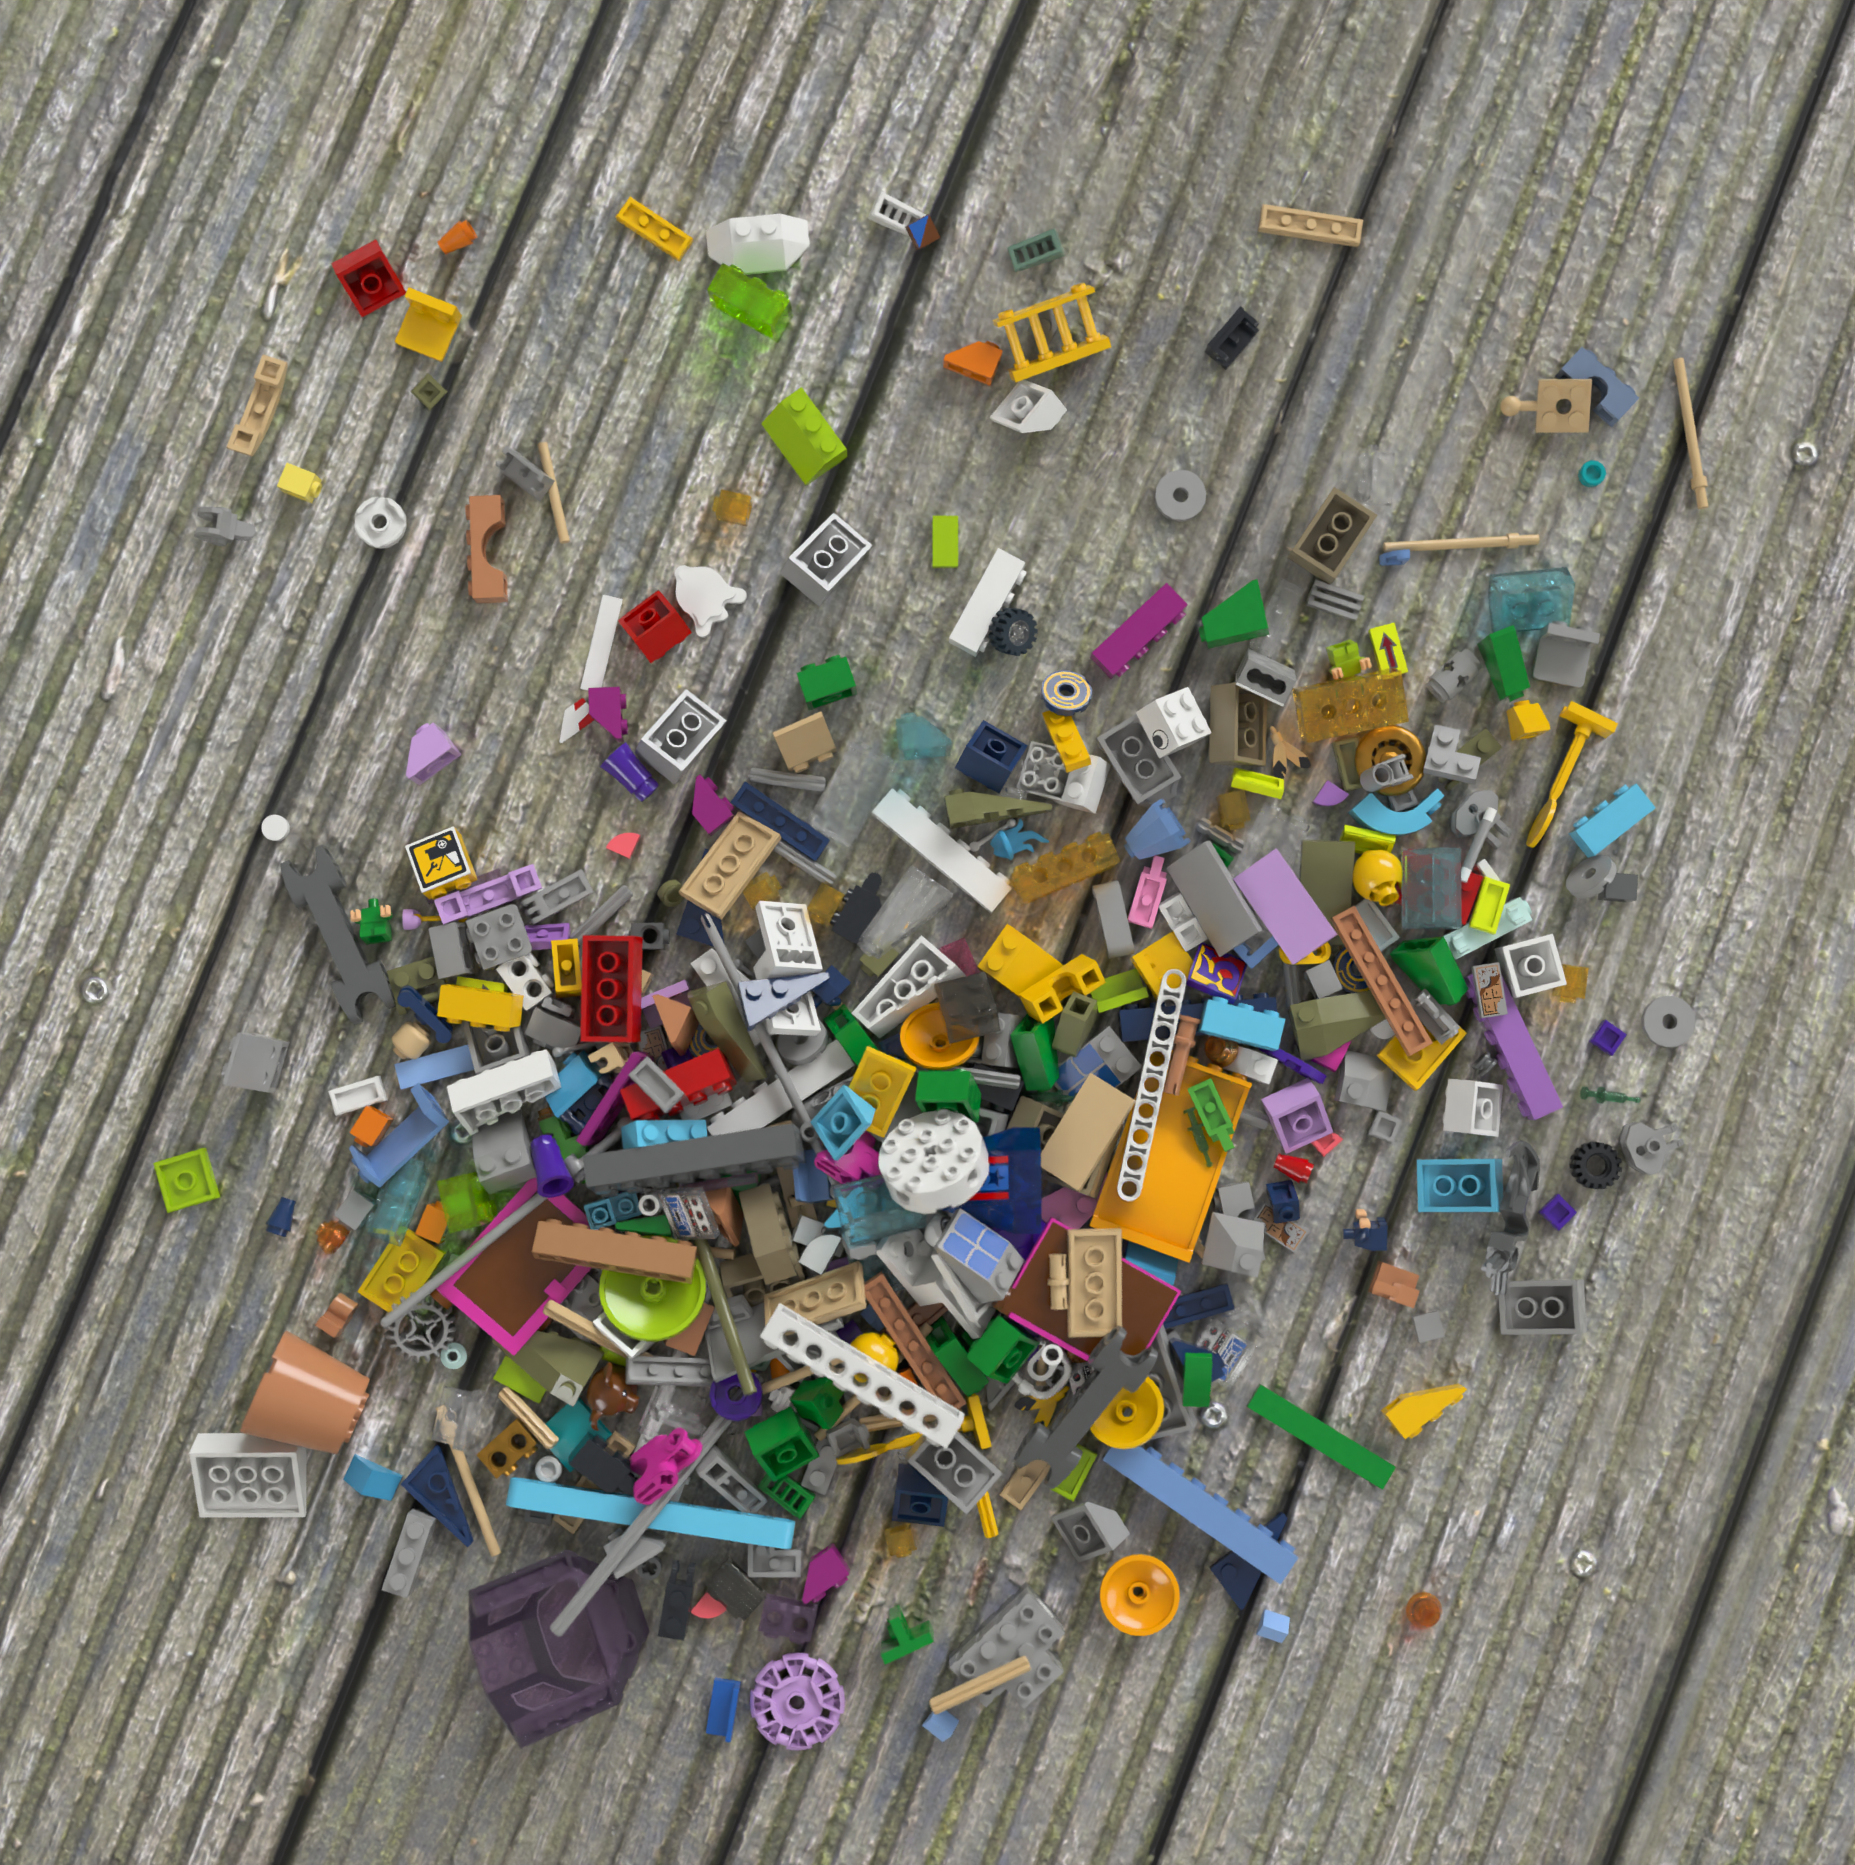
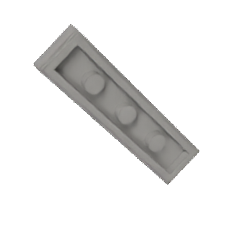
M628 1356L626 1357V1384L711 1387L714 1381L710 1359L636 1356L631 1359Z

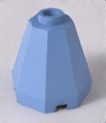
M1163 799L1152 804L1125 837L1127 843L1124 847L1131 858L1135 856L1139 860L1183 848L1191 842L1189 838H1182L1186 832L1169 807H1162L1166 803Z

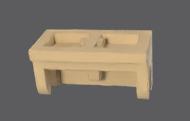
M612 1042L590 1054L588 1058L591 1063L600 1061V1059H604L607 1062V1066L601 1068L599 1073H608L612 1070L614 1073H620L633 1051L628 1042Z

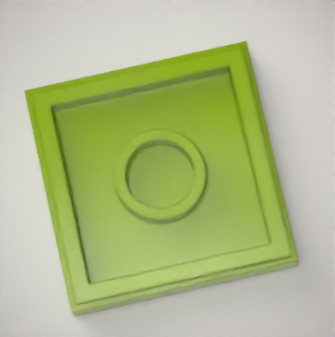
M206 1148L153 1163L167 1213L220 1198Z

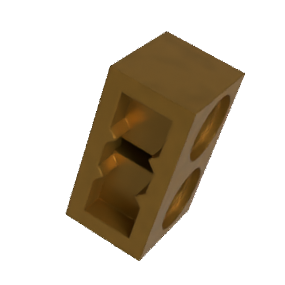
M517 1418L476 1456L496 1479L502 1474L508 1477L519 1467L515 1463L522 1456L527 1460L538 1450L536 1444L539 1440ZM515 1434L525 1436L526 1446L521 1447L515 1443ZM495 1452L505 1454L506 1464L496 1462Z

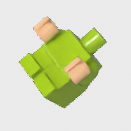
M1349 639L1326 647L1329 662L1332 666L1329 671L1333 675V679L1345 678L1347 686L1357 683L1355 674L1361 673V669L1366 670V668L1372 667L1369 657H1360L1356 642Z

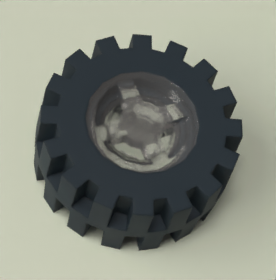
M1011 607L1003 608V611L996 613L997 618H992L993 625H989V630H992V633L989 634V639H993L990 643L996 647L997 651L1008 655L1020 656V654H1026L1027 649L1031 650L1033 647L1031 643L1036 642L1037 638L1034 635L1038 634V629L1034 626L1037 625V622L1032 620L1034 618L1033 615L1025 610Z

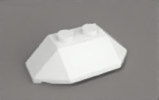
M784 214L730 218L706 230L708 256L735 276L787 271L804 251L806 252L810 247L807 220Z

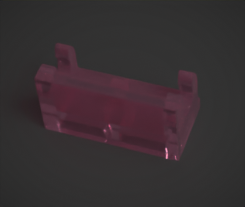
M965 937L938 949L966 975V977L953 985L958 997L985 986Z

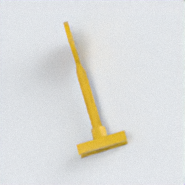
M1570 701L1568 707H1563L1559 716L1577 724L1574 732L1575 737L1552 785L1549 799L1530 829L1526 841V846L1534 848L1546 832L1556 810V800L1565 787L1585 740L1589 739L1591 732L1606 739L1615 732L1618 723L1573 701Z
M974 1393L970 1397L965 1395L969 1415L964 1416L963 1422L957 1431H962V1433L973 1431L977 1444L981 1449L992 1447L978 1394ZM916 1432L895 1438L886 1444L869 1445L870 1448L864 1450L862 1447L857 1448L838 1458L836 1457L835 1460L838 1465L867 1460L881 1455L887 1450L912 1446L923 1434Z

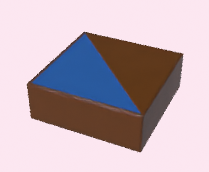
M929 214L905 226L916 250L940 238Z

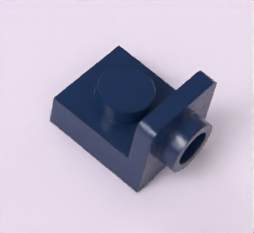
M1292 1180L1266 1184V1192L1272 1206L1274 1223L1299 1220V1199Z

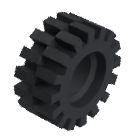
M1589 1142L1582 1144V1147L1574 1150L1576 1154L1571 1155L1570 1159L1573 1160V1163L1569 1165L1573 1169L1571 1174L1577 1178V1183L1582 1184L1586 1188L1598 1190L1614 1185L1613 1181L1619 1179L1618 1172H1622V1167H1619V1163H1622L1621 1158L1617 1157L1619 1153L1613 1150L1612 1146L1601 1142ZM1594 1155L1600 1156L1605 1162L1604 1171L1597 1176L1591 1175L1586 1166L1588 1159Z

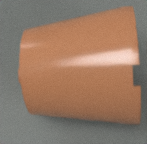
M285 1331L273 1354V1363L270 1370L264 1374L240 1432L337 1455L342 1443L349 1442L355 1425L363 1411L369 1396L365 1390L370 1378L291 1332Z

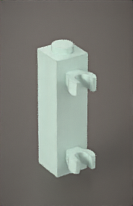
M1518 897L1504 904L1496 934L1492 935L1468 927L1470 922H1468L1466 925L1458 927L1443 936L1456 960L1532 921L1530 916L1532 911L1525 900L1522 901L1521 897Z

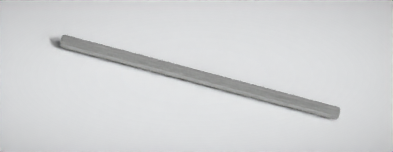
M753 1372L762 1384L764 1379L756 1372ZM741 1387L732 1397V1401H739L743 1397ZM720 1415L717 1416L699 1439L702 1443V1451L699 1457L678 1473V1482L673 1488L654 1503L646 1505L552 1623L550 1630L555 1635L560 1637L564 1634L730 1425L731 1420H727Z

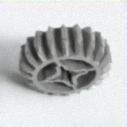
M431 1295L428 1299L425 1297L389 1327H384V1329L388 1330L384 1333L385 1339L390 1340L388 1347L390 1349L396 1348V1356L404 1353V1360L406 1361L413 1355L416 1363L420 1361V1356H424L428 1362L430 1361L429 1354L434 1353L436 1357H439V1348L443 1350L448 1349L445 1341L451 1342L454 1340L451 1332L456 1331V1325L452 1324L456 1321V1317L454 1314H450L452 1308L450 1307L449 1310L444 1308ZM404 1296L400 1297V1301L402 1303L404 1300H406ZM393 1303L392 1309H395L398 1304ZM416 1309H429L434 1311V1313L419 1314ZM408 1315L409 1324L404 1328L403 1332L398 1334L401 1320ZM414 1319H416L418 1324L422 1323V1326L424 1324V1330L426 1335L423 1333L422 1330L419 1331L418 1328L416 1329V1323ZM441 1320L440 1331L433 1339L430 1332L437 1326L436 1323ZM415 1339L422 1340L425 1344L414 1345L407 1343L406 1341L411 1342Z

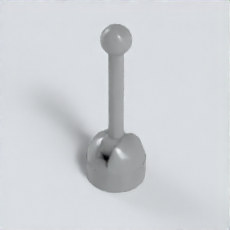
M586 1042L562 1049L555 1047L552 1054L558 1058L563 1053L592 1046L599 1050L612 1042Z

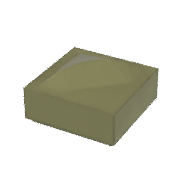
M429 373L410 391L429 410L447 393Z

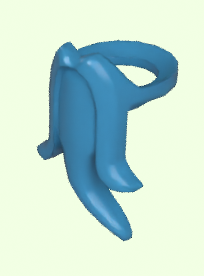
M1019 818L1016 827L1005 831H998L991 840L990 845L994 848V855L1008 858L1010 861L1014 859V854L1024 849L1034 853L1033 847L1029 844H1023V842L1029 839H1036L1043 843H1049V840L1034 831L1018 833L1023 826V821Z

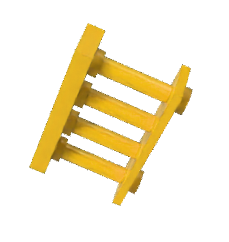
M1079 283L1070 287V292L1015 312L1012 309L1000 312L998 314L999 318L992 320L996 327L1004 326L1015 360L1014 367L1008 369L1011 380L1018 382L1112 347L1109 337L1100 335L1096 331L1086 295L1095 292L1094 287L1085 285V283ZM1075 299L1077 300L1087 333L1086 341L1078 344L1072 339L1062 304ZM1051 308L1053 309L1063 342L1062 350L1054 353L1048 348L1038 313ZM1027 317L1029 318L1039 351L1038 358L1032 361L1025 359L1014 322Z

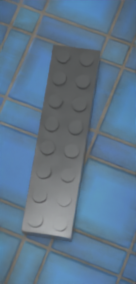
M793 1123L583 1156L586 1187L594 1191L595 1194L602 1195L603 1198L616 1197L618 1192L628 1191V1194L642 1193L644 1188L654 1187V1190L670 1188L669 1184L679 1183L680 1186L695 1184V1180L704 1178L706 1182L719 1181L721 1176L731 1175L732 1178L747 1176V1172L757 1171L758 1174L773 1172V1168L776 1167L792 1170L799 1168V1164L806 1163L801 1130Z

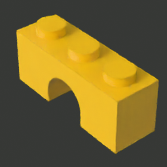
M1081 954L1018 995L1028 1015L1043 1024L1063 1011L1060 1002L1067 996L1072 995L1073 991L1086 996L1105 984L1106 981L1097 962Z

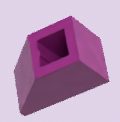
M620 687L588 688L589 714L591 718L618 742H624L623 735H628L627 719H623L622 709H627L626 694H622Z
M698 775L695 782L692 814L707 833L712 836L733 819L734 815L731 811L735 808L726 797L722 799L718 797L715 793L718 787L709 777L704 780L701 775Z
M831 1543L810 1559L802 1598L804 1604L810 1601L812 1603L818 1602L826 1595L825 1591L832 1586L836 1589L848 1581L847 1576L850 1575V1568L834 1543Z

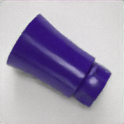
M627 742L616 749L600 766V768L613 776L641 802L646 800L660 786L652 778V774L635 756Z
M541 1135L533 1139L530 1147L536 1173L538 1194L542 1197L552 1198L567 1193L573 1187L574 1180L566 1167L555 1138H552L551 1135Z

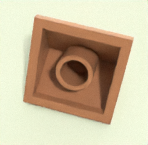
M659 994L653 995L652 997L670 1043L680 1056L685 1055L699 1025L694 1011L687 1005Z
M722 1182L691 1186L689 1191L693 1198L700 1201L699 1203L702 1205L708 1223L736 1247L740 1243L744 1213L729 1183Z

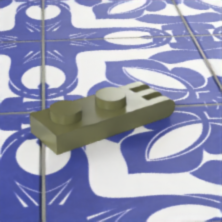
M1485 728L1456 752L1481 757L1480 765H1482L1498 752L1502 746ZM1440 777L1438 781L1443 783L1447 778ZM1452 780L1444 788L1448 792L1460 781Z

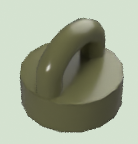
M677 880L665 882L657 892L660 900L669 907L680 904L684 899L679 894L682 885Z

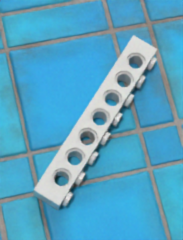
M780 1303L760 1335L764 1339L763 1342L770 1348L783 1350L792 1361L796 1363L803 1362L810 1367V1370L819 1377L826 1376L833 1380V1384L843 1391L849 1390L856 1394L857 1399L862 1403L875 1405L880 1408L879 1411L884 1416L890 1419L895 1417L903 1422V1426L913 1433L918 1431L925 1435L926 1440L934 1446L940 1447L941 1445L947 1448L963 1422V1412ZM794 1331L798 1335V1340H788L785 1332ZM817 1345L822 1353L819 1355L811 1354L808 1346ZM840 1359L844 1362L845 1367L837 1369L831 1364V1360ZM856 1373H864L868 1377V1381L858 1382L854 1375ZM879 1387H887L890 1389L891 1394L889 1396H882L878 1393L877 1389ZM906 1400L911 1401L915 1407L912 1410H905L900 1403ZM931 1414L938 1421L935 1424H929L924 1420V1417Z

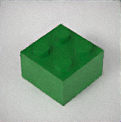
M835 655L827 658L824 664L816 666L815 663L800 668L801 672L797 673V677L809 711L857 695L856 684L846 656L841 658L840 655Z
M929 1069L927 1071H919L915 1101L922 1113L946 1109L963 1114L974 1123L979 1122L981 1092L971 1071L965 1069H954L953 1071Z
M998 1315L997 1318L992 1319L988 1323L986 1332L982 1337L972 1343L969 1349L970 1352L966 1357L987 1377L1008 1384L1040 1342L1019 1323Z
M791 1406L779 1411L765 1421L755 1424L744 1432L753 1456L773 1482L820 1457L810 1432Z

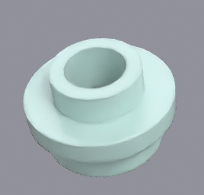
M460 1343L447 1344L448 1349H442L441 1362L449 1369H458L465 1364L467 1351ZM451 1351L457 1353L458 1358L456 1361L449 1358Z

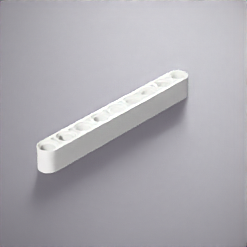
M1171 969L1163 975L1117 1184L1119 1196L1126 1201H1133L1139 1197L1144 1181L1186 986L1185 975L1177 969ZM1170 974H1177L1181 978V985L1177 989L1170 988L1166 983V979ZM1166 999L1172 1000L1176 1005L1175 1011L1170 1015L1164 1014L1161 1010V1004ZM1165 1025L1169 1028L1170 1036L1167 1040L1161 1041L1156 1037L1155 1030L1158 1026ZM1155 1051H1160L1164 1054L1165 1060L1160 1066H1153L1150 1063V1055ZM1149 1077H1154L1159 1082V1087L1154 1092H1148L1144 1088V1082ZM1143 1103H1149L1153 1106V1114L1148 1118H1143L1138 1113L1139 1106ZM1138 1129H1143L1148 1134L1147 1141L1142 1144H1138L1133 1140V1133ZM1132 1155L1140 1156L1142 1158L1141 1167L1138 1169L1129 1168L1127 1165L1128 1158ZM1127 1181H1132L1137 1186L1136 1192L1132 1195H1126L1121 1190L1122 1185Z

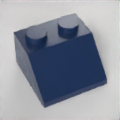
M983 720L966 745L955 769L1000 794L1028 745Z
M899 1463L892 1521L944 1527L948 1497L913 1465Z

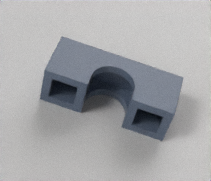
M1583 347L1555 375L1557 379H1592V385L1596 386L1601 394L1600 402L1593 411L1610 427L1617 423L1639 399L1631 386L1623 384L1611 368L1604 367L1592 351L1586 350Z

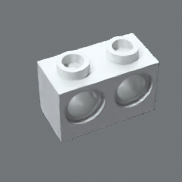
M532 953L505 962L496 968L514 994L524 995L523 1007L529 1012L542 1004L545 998L556 994L552 989L555 986L554 982L547 973L541 974L537 968L540 963ZM523 962L526 965V972L518 977L514 969L516 964ZM534 983H539L542 992L538 997L534 998L530 994V987Z

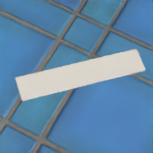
M607 595L602 596L581 689L588 690V688L602 687L623 601L620 598Z

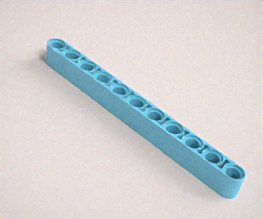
M516 1477L510 1478L506 1506L625 1525H631L646 1507V1505L637 1502L633 1495L630 1496L629 1494L606 1493L603 1490ZM668 1501L648 1528L791 1549L796 1521Z

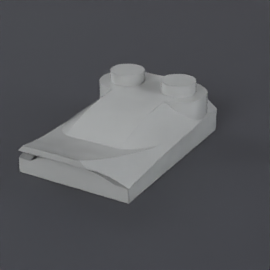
M1137 714L1096 738L1101 751L1106 755L1137 805L1149 809L1158 800L1163 799L1166 802L1177 795V785L1181 776L1168 755L1159 759Z

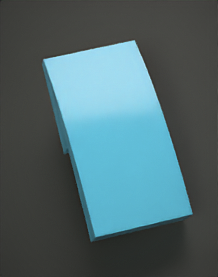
M628 1191L618 1193L616 1197L602 1198L584 1205L588 1223L592 1230L642 1215L639 1209L637 1193L628 1194Z

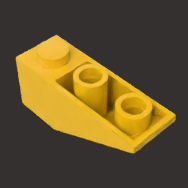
M1458 1383L1400 1394L1380 1411L1404 1439L1409 1437L1411 1439L1422 1431V1426L1425 1423L1437 1420L1443 1414L1442 1410L1446 1406L1458 1403L1463 1398L1462 1394L1467 1389Z

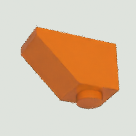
M977 341L946 354L943 367L991 386L1001 362L1003 350L999 349V346L993 342L986 341L983 343Z

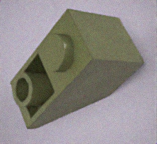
M1073 991L1062 1011L1052 1044L1053 1049L1076 1058L1098 1018L1097 1000Z

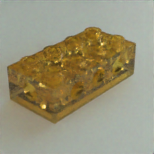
M1396 668L1292 688L1300 738L1307 743L1409 722L1401 670ZM1379 694V702L1373 706L1372 699L1375 695ZM1354 699V707L1347 711V703ZM1328 704L1329 712L1322 716L1321 710Z
M1101 831L1087 836L1083 844L1078 845L1075 841L1063 846L1059 854L1054 855L1053 852H1049L1038 857L1037 863L1033 865L1025 862L1014 867V873H1011L1010 881L1021 906L1116 867L1121 861L1109 833L1102 835ZM1083 852L1090 853L1093 857V862H1085L1081 854ZM1060 862L1066 863L1070 871L1062 873L1059 871L1057 864ZM1036 872L1044 874L1046 882H1036L1033 874Z

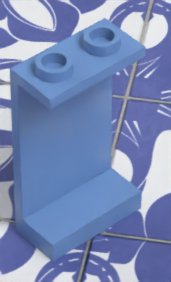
M419 1083L411 1089L419 1107L367 1156L353 1144L349 1147L353 1156L351 1161L360 1169L358 1174L366 1183L373 1182L380 1188L449 1123L436 1098Z

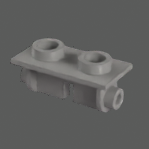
M1423 989L1410 1001L1420 1022L1441 1045L1448 1038H1452L1459 1032V1025L1426 989Z

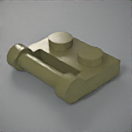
M434 956L387 971L395 998L396 1009L400 1016L408 1014V1010H412L410 1007L400 1006L397 1001L402 987L408 985L418 990L437 984L438 991L422 995L431 1004L439 1001L441 985H447L445 979H438Z

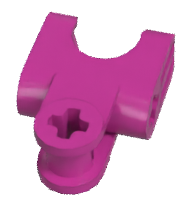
M867 1131L863 1132L838 1161L833 1159L828 1149L819 1152L814 1160V1164L819 1170L848 1187H856L860 1182L869 1189H876L885 1182L878 1166L879 1152L873 1149L876 1139Z
M680 1427L673 1430L668 1436L658 1435L652 1438L630 1457V1468L634 1473L642 1476L634 1483V1499L641 1504L649 1505L673 1488L678 1482V1473L692 1464L701 1454L702 1443L697 1439H689L687 1431Z

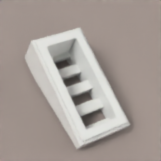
M881 191L874 201L868 219L909 236L905 226L909 224L911 217H915L916 221L926 214ZM882 205H887L884 214L879 213ZM892 208L896 209L893 220L889 218ZM902 212L906 213L903 223H898Z

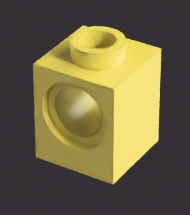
M286 463L277 487L283 493L312 504L314 498H317L321 492L322 480L315 473Z

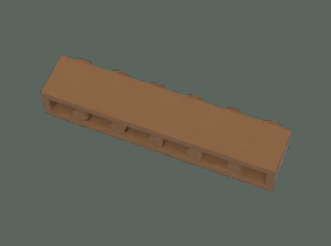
M546 1219V1222H538L532 1249L533 1256L536 1259L692 1284L698 1254L697 1247L688 1241L679 1240L677 1243L666 1242L667 1239L659 1236H651V1239L641 1238L640 1234L634 1232H625L622 1235L614 1233V1230L609 1228L588 1229L587 1225L573 1223L572 1226L562 1225L561 1221L555 1219Z

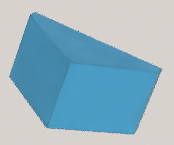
M355 1454L343 1480L361 1495L392 1501L403 1475Z

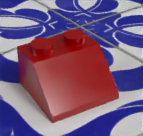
M376 239L331 263L335 274L362 318L406 294L403 285Z
M659 590L617 620L650 663L662 658L668 650L676 644L683 642L692 633L675 608Z

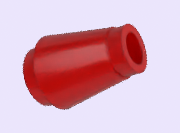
M1279 1153L1273 1168L1278 1169V1171L1299 1184L1300 1181L1307 1184L1314 1164L1309 1163V1159Z

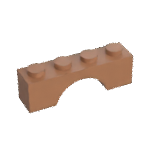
M501 495L469 496V504L465 506L466 519L470 520V530L466 531L467 544L471 545V555L467 556L468 570L472 571V581H468L469 596H472L477 604L508 602L507 576L503 571L489 565L486 557V546L490 537L497 530L505 527V501Z

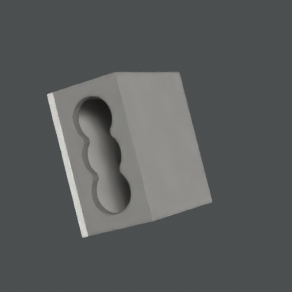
M1249 648L1236 672V685L1281 706H1284L1296 682L1295 670Z

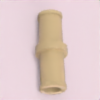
M1049 1254L1050 1278L1048 1279V1285L1051 1287L1050 1308L1054 1310L1068 1309L1066 1285L1069 1284V1278H1066V1254Z

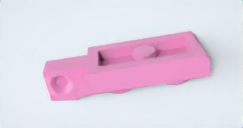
M1155 855L1153 856L1150 868L1144 866L1127 918L1129 923L1149 929L1153 928L1167 880L1165 879L1167 873L1161 871L1165 858Z

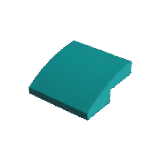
M581 1398L578 1399L574 1407L567 1403L546 1423L548 1428L559 1439L558 1443L550 1451L569 1472L574 1470V1468L569 1465L568 1456L588 1432L593 1436L599 1434L605 1440L612 1435L600 1419L597 1421L599 1431L592 1429L589 1423L591 1409Z

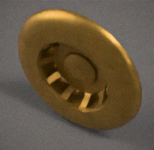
M1397 725L1376 727L1366 733L1357 746L1355 753L1357 773L1360 777L1365 770L1401 754H1407L1408 761L1404 759V762L1408 766L1409 774H1412L1414 778L1399 785L1375 791L1385 796L1405 794L1415 788L1424 775L1423 770L1426 762L1424 747L1418 737L1404 727ZM1389 742L1394 743L1393 746H1389L1388 744ZM1382 743L1383 745L1381 749H1379L1378 744ZM1398 746H1401L1404 751H1401Z

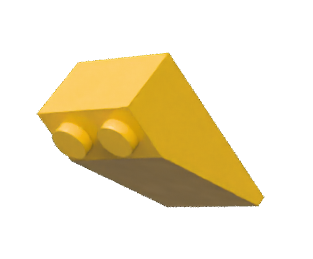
M1007 924L980 961L977 969L1019 997L1018 994L1062 967L1063 964Z

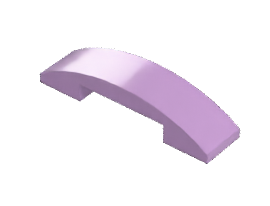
M531 864L511 871L508 875L467 890L457 891L435 899L434 902L444 925L502 906L542 889L534 865Z

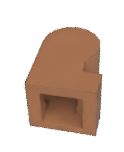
M339 1293L315 1326L334 1338L338 1337L352 1319L359 1304L344 1294Z

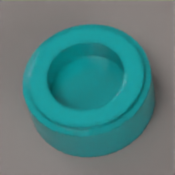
M1596 460L1587 461L1578 471L1579 481L1589 488L1598 486L1606 477L1604 465Z

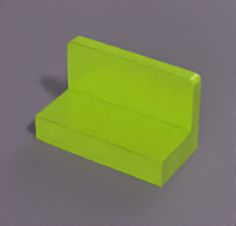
M1136 969L1105 978L1106 983L1090 993L1092 999L1097 1000L1098 1013L1149 997Z

